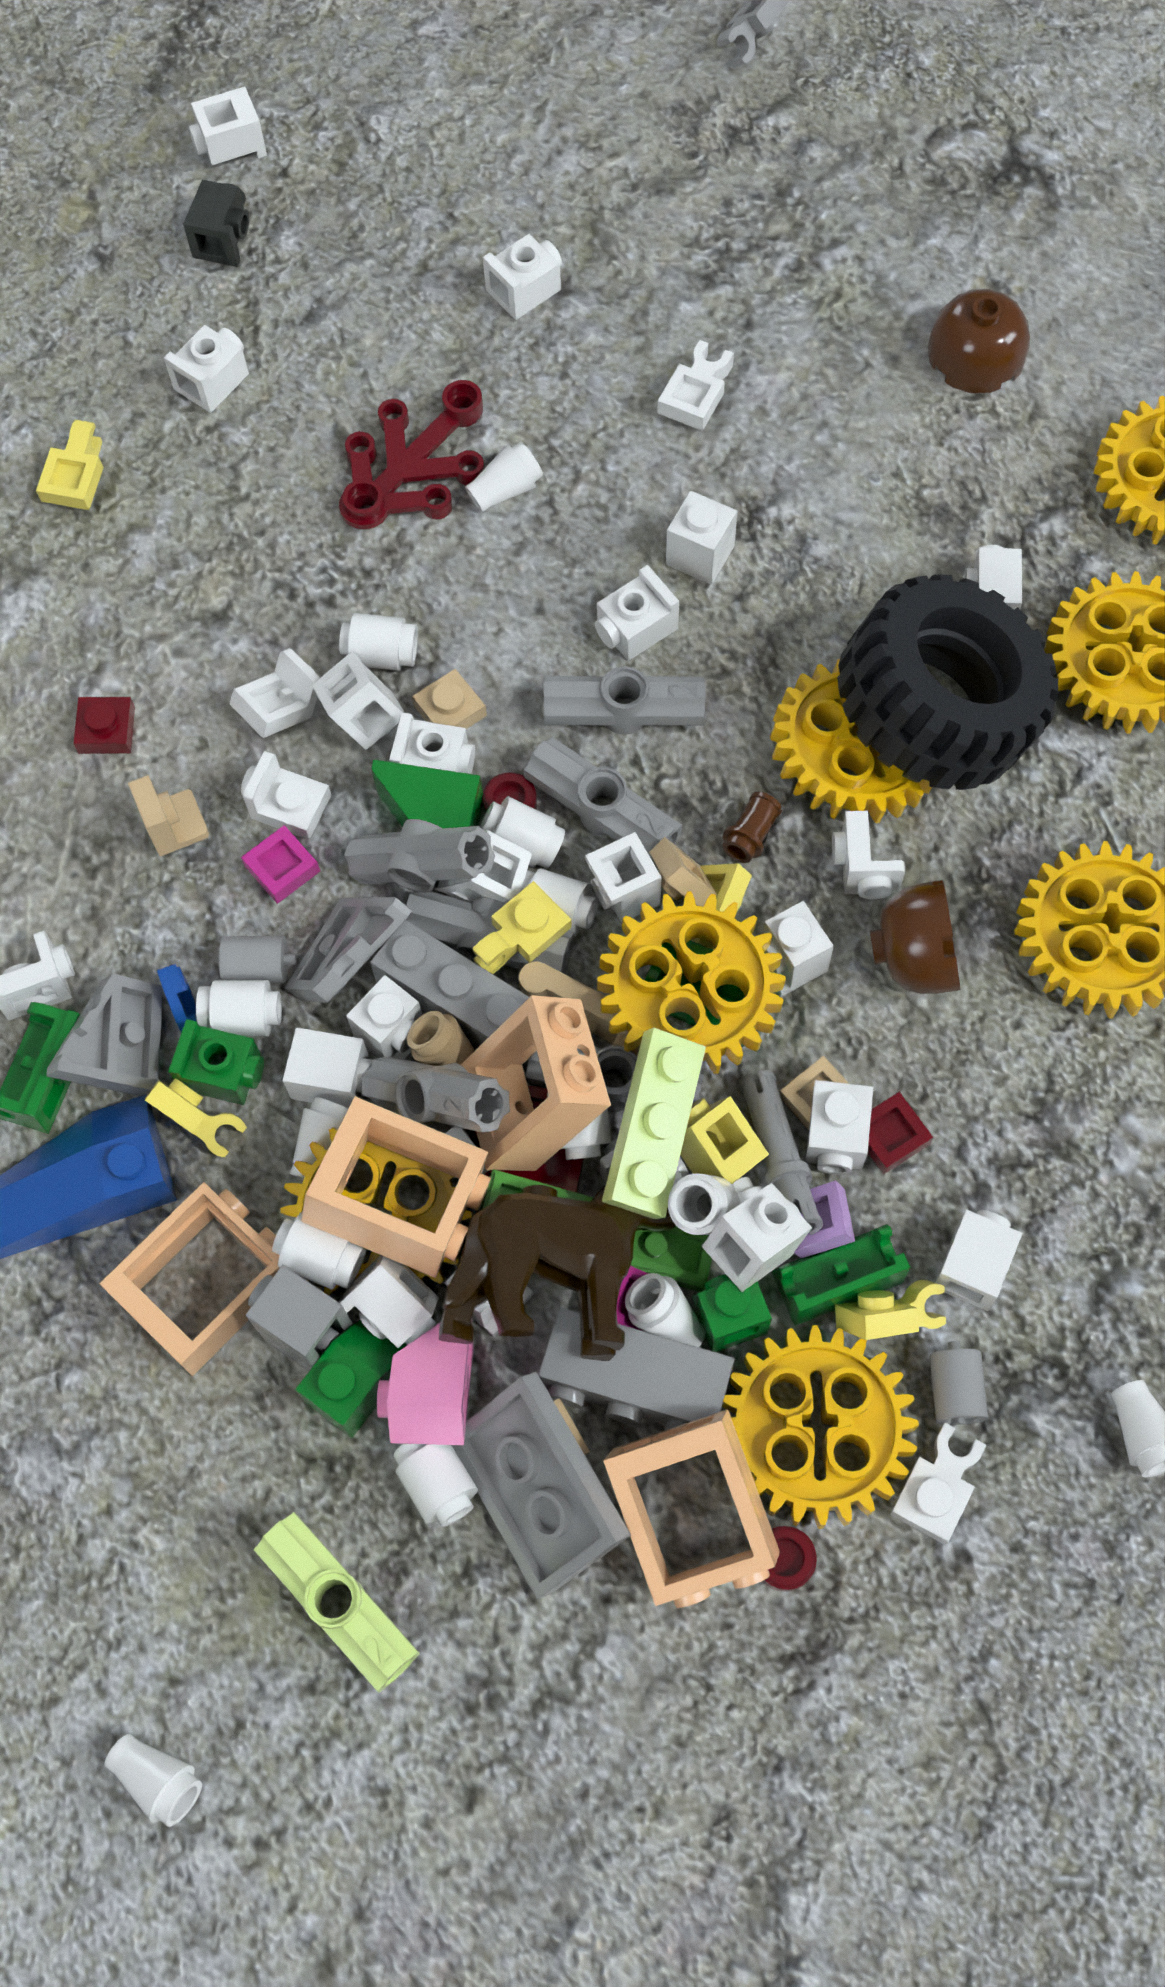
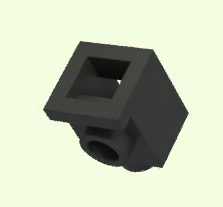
M202 179L183 223L192 258L238 267L241 259L237 244L239 239L246 237L249 228V212L243 207L246 196L239 187L229 183L223 184Z

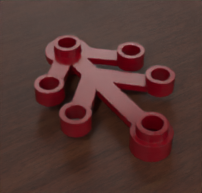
M457 380L448 384L442 393L444 411L407 448L405 430L409 425V416L406 404L398 399H388L382 402L378 408L380 427L385 433L387 468L374 481L371 472V464L377 456L374 438L369 433L363 431L354 432L345 440L347 459L351 463L353 482L344 489L339 500V510L342 519L349 526L363 530L372 529L382 524L389 514L423 511L427 517L435 520L443 519L451 513V493L442 484L428 485L423 491H394L403 482L456 477L460 484L467 486L485 469L483 457L478 452L472 450L463 451L457 456L427 459L458 427H469L475 424L483 413L482 392L475 383L468 380ZM391 414H399V415H401V416H400L399 418H397V419H388V418H386L387 416H389V415H391ZM360 446L368 447V449L363 452L353 451L355 448ZM467 465H474L477 467L473 471L462 470V468ZM440 498L444 500L443 503L438 505H432L429 503L432 499ZM365 505L371 506L367 509H359L360 507Z

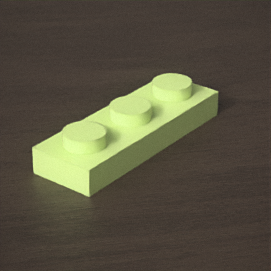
M657 1028L644 1031L602 1202L652 1219L666 1217L668 1198L673 1187L706 1046Z

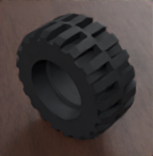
M937 574L932 575L929 579L925 575L906 579L904 583L896 584L884 593L847 642V647L840 657L838 664L840 675L837 677L840 698L846 699L843 703V710L848 722H855L857 725V737L865 747L871 745L880 754L877 759L888 768L894 765L904 771L903 777L913 782H920L922 779L929 781V787L950 789L953 785H955L956 790L977 788L981 784H990L999 779L1017 762L1051 723L1056 712L1055 702L1058 700V679L1053 677L1056 674V666L1052 653H1045L1043 649L1045 647V639L1039 630H1032L1026 623L1028 617L1018 607L1013 610L1003 602L1005 599L1003 595L993 589L986 592L979 588L978 582L967 578L961 579L959 582L953 581L952 575ZM925 664L943 671L954 679L965 691L970 701L953 694L943 687L931 675Z

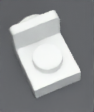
M266 751L263 752L257 766H251L247 770L241 785V794L251 819L278 829L285 825L292 834L310 840L331 797L329 785L280 768L276 755Z
M45 930L33 934L41 961L34 964L22 963L11 966L0 975V1010L8 1021L28 1014L26 1012L31 1002L52 1006L72 998L66 978L74 976L75 972L69 954L63 944L55 947Z

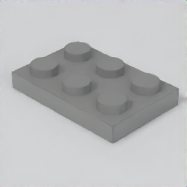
M537 1372L519 1377L466 1422L464 1445H452L478 1488L477 1492L537 1600L555 1592L631 1536Z

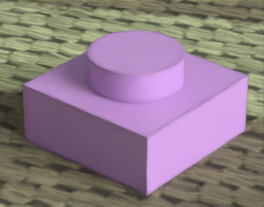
M836 1180L810 1189L819 1216L822 1218L823 1227L813 1235L808 1233L794 1253L801 1259L855 1242L845 1189Z

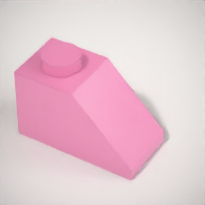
M439 1323L393 1355L390 1380H380L377 1391L378 1418H388L390 1443L464 1445L474 1350L473 1342L471 1344H460L438 1340Z

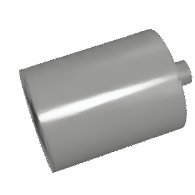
M223 936L221 938L219 946L221 980H268L270 983H285L288 965H296V954H288L285 936Z
M960 1341L948 1342L949 1350L930 1354L936 1423L941 1425L944 1423L949 1425H967L988 1420L981 1351L961 1349Z

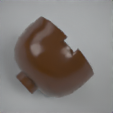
M972 289L961 293L946 304L938 314L928 343L929 363L934 370L936 365L939 371L946 375L944 382L952 388L968 393H992L1001 389L1003 382L1010 380L1013 376L1015 380L1022 372L1030 347L1028 320L1017 302L1002 292L991 289Z
M943 880L920 883L902 889L892 896L882 909L881 929L870 931L875 964L886 962L892 980L903 989L912 992L939 994L960 990L953 932Z

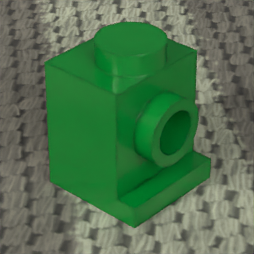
M186 1019L168 1072L173 1080L175 1078L199 1095L244 1105L249 1088L255 1090L261 1081L264 1070V1057L260 1056L261 1053L253 1038L199 1026L197 1021ZM215 1054L226 1056V1059L221 1064L211 1065Z
M726 1274L707 1281L704 1284L705 1291L691 1297L700 1323L705 1328V1337L712 1352H718L768 1334L772 1318L758 1281L741 1292Z

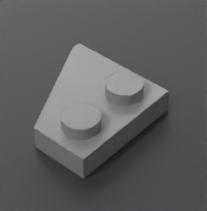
M396 897L340 898L285 989L300 1001L328 1003L408 918L412 910Z
M111 974L103 979L49 1064L47 1077L138 1096L148 1094L158 1081L162 985L117 974Z

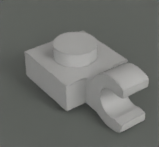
M746 0L727 23L726 27L728 30L723 31L717 39L719 47L732 42L735 43L737 54L730 62L733 68L751 61L755 54V36L761 38L778 25L780 20L777 16L790 0Z

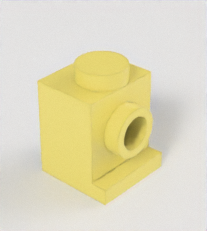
M731 1096L710 1105L705 1098L692 1103L680 1155L693 1174L715 1175L733 1184L769 1155Z

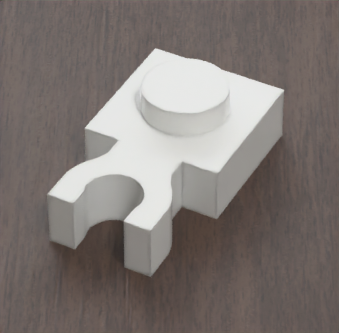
M699 340L694 349L693 366L690 368L679 363L658 399L657 413L703 431L724 394L725 381L722 379L729 374L733 367L734 353L725 350L720 360L715 362L707 361L708 343Z
M947 1423L941 1426L934 1441V1463L932 1464L921 1457L916 1460L890 1513L891 1516L944 1545L949 1542L975 1486L962 1480L961 1476L964 1471L970 1469L978 1462L986 1447V1444L976 1439L972 1443L968 1455L964 1457L954 1455L948 1447V1441L955 1428Z

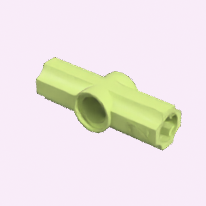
M295 1512L276 1523L253 1549L304 1607L310 1619L325 1631L378 1693L393 1683L420 1654L365 1592L362 1585L348 1573ZM336 1585L348 1586L351 1591L352 1601L347 1612L338 1618L331 1619L325 1617L321 1607V1601L325 1592Z

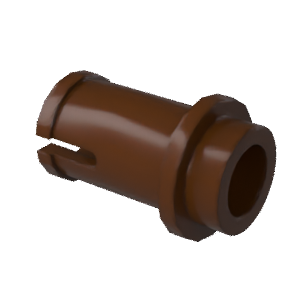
M760 791L752 793L749 802L735 825L727 827L723 832L724 843L722 848L730 858L741 863H749L752 858H758L763 852L762 842L776 818L782 813V810H780L782 808L781 804L767 793Z

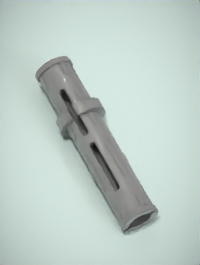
M768 1070L757 1071L763 1088V1092L759 1093L752 1073L748 1074L741 1080L740 1089L744 1094L757 1137L769 1153L764 1158L768 1169L764 1177L766 1185L772 1183L787 1200L791 1201L798 1208L800 1213L803 1214L804 1219L812 1227L809 1233L813 1235L823 1227V1221L819 1216L809 1187L812 1181V1174L809 1165L800 1160L797 1145L794 1141L777 1087L776 1076Z

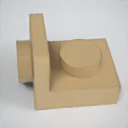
M149 775L128 783L145 828L160 857L208 838L209 831L191 790L187 789L171 796L168 791L157 794Z

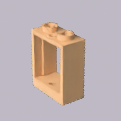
M531 995L461 1064L468 1073L496 1078L498 1084L504 1090L509 1091L510 1112L502 1118L499 1129L483 1133L477 1131L481 1149L488 1151L485 1161L486 1170L536 1171L611 1106L581 999ZM577 1049H580L584 1055H580ZM537 1051L549 1097L534 1110L522 1064Z
M355 1096L305 1195L301 1222L436 1278L444 1258L456 1261L460 1253L464 1238L469 1227L460 1224L467 1207L478 1211L491 1181V1177L482 1174L488 1151ZM367 1141L459 1178L435 1233L341 1195Z
M205 1182L187 1197L99 1283L192 1377L249 1320L246 1317L247 1312L251 1308L248 1305V1300L257 1284L267 1275L274 1277L280 1269L278 1267L280 1255L272 1252L276 1235L267 1227L258 1234L244 1221L250 1214L249 1210L229 1190L225 1188L217 1195ZM215 1218L266 1268L192 1341L141 1289Z
M728 1409L613 1448L603 1460L626 1526L631 1534L630 1537L655 1606L674 1601L676 1608L687 1607L708 1598L711 1595L709 1588L731 1581L734 1588H745L757 1584L770 1576L768 1569L775 1567L780 1551ZM715 1450L751 1549L670 1576L634 1477Z

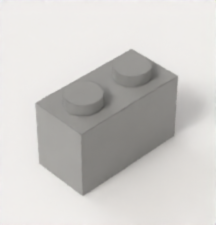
M284 1265L280 1267L274 1277L271 1275L265 1276L254 1288L248 1300V1305L251 1308L247 1312L246 1317L263 1339L308 1371L311 1370L333 1340L353 1326L352 1321L340 1303Z

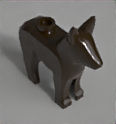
M531 1185L523 1188L522 1193L499 1195L492 1204L473 1215L464 1238L459 1266L446 1290L442 1305L444 1310L439 1327L438 1340L471 1344L474 1334V1328L471 1323L474 1309L486 1301L489 1302L499 1336H533L534 1321L525 1313L523 1293L532 1273H535L542 1279L577 1292L581 1332L580 1357L582 1359L610 1361L616 1355V1350H620L625 1344V1332L618 1327L616 1310L622 1281L627 1276L633 1260L635 1232L639 1230L656 1232L675 1228L676 1225L670 1217L668 1208L665 1218L652 1219L604 1203L602 1198L606 1185L602 1187L590 1202L560 1198L556 1189L545 1185Z

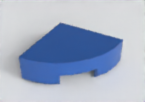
M176 964L157 970L174 1019L182 1033L186 1019L197 1021L196 1003L190 985L180 966L177 967Z

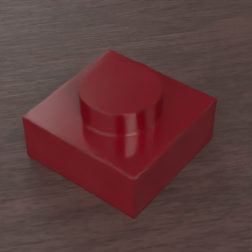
M78 697L73 742L78 754H131L135 705L131 697Z
M900 1091L871 1109L868 1154L883 1174H886L932 1143L934 1137Z

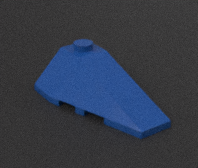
M147 1094L92 1111L0 1175V1259L177 1201L151 1104L145 1101Z

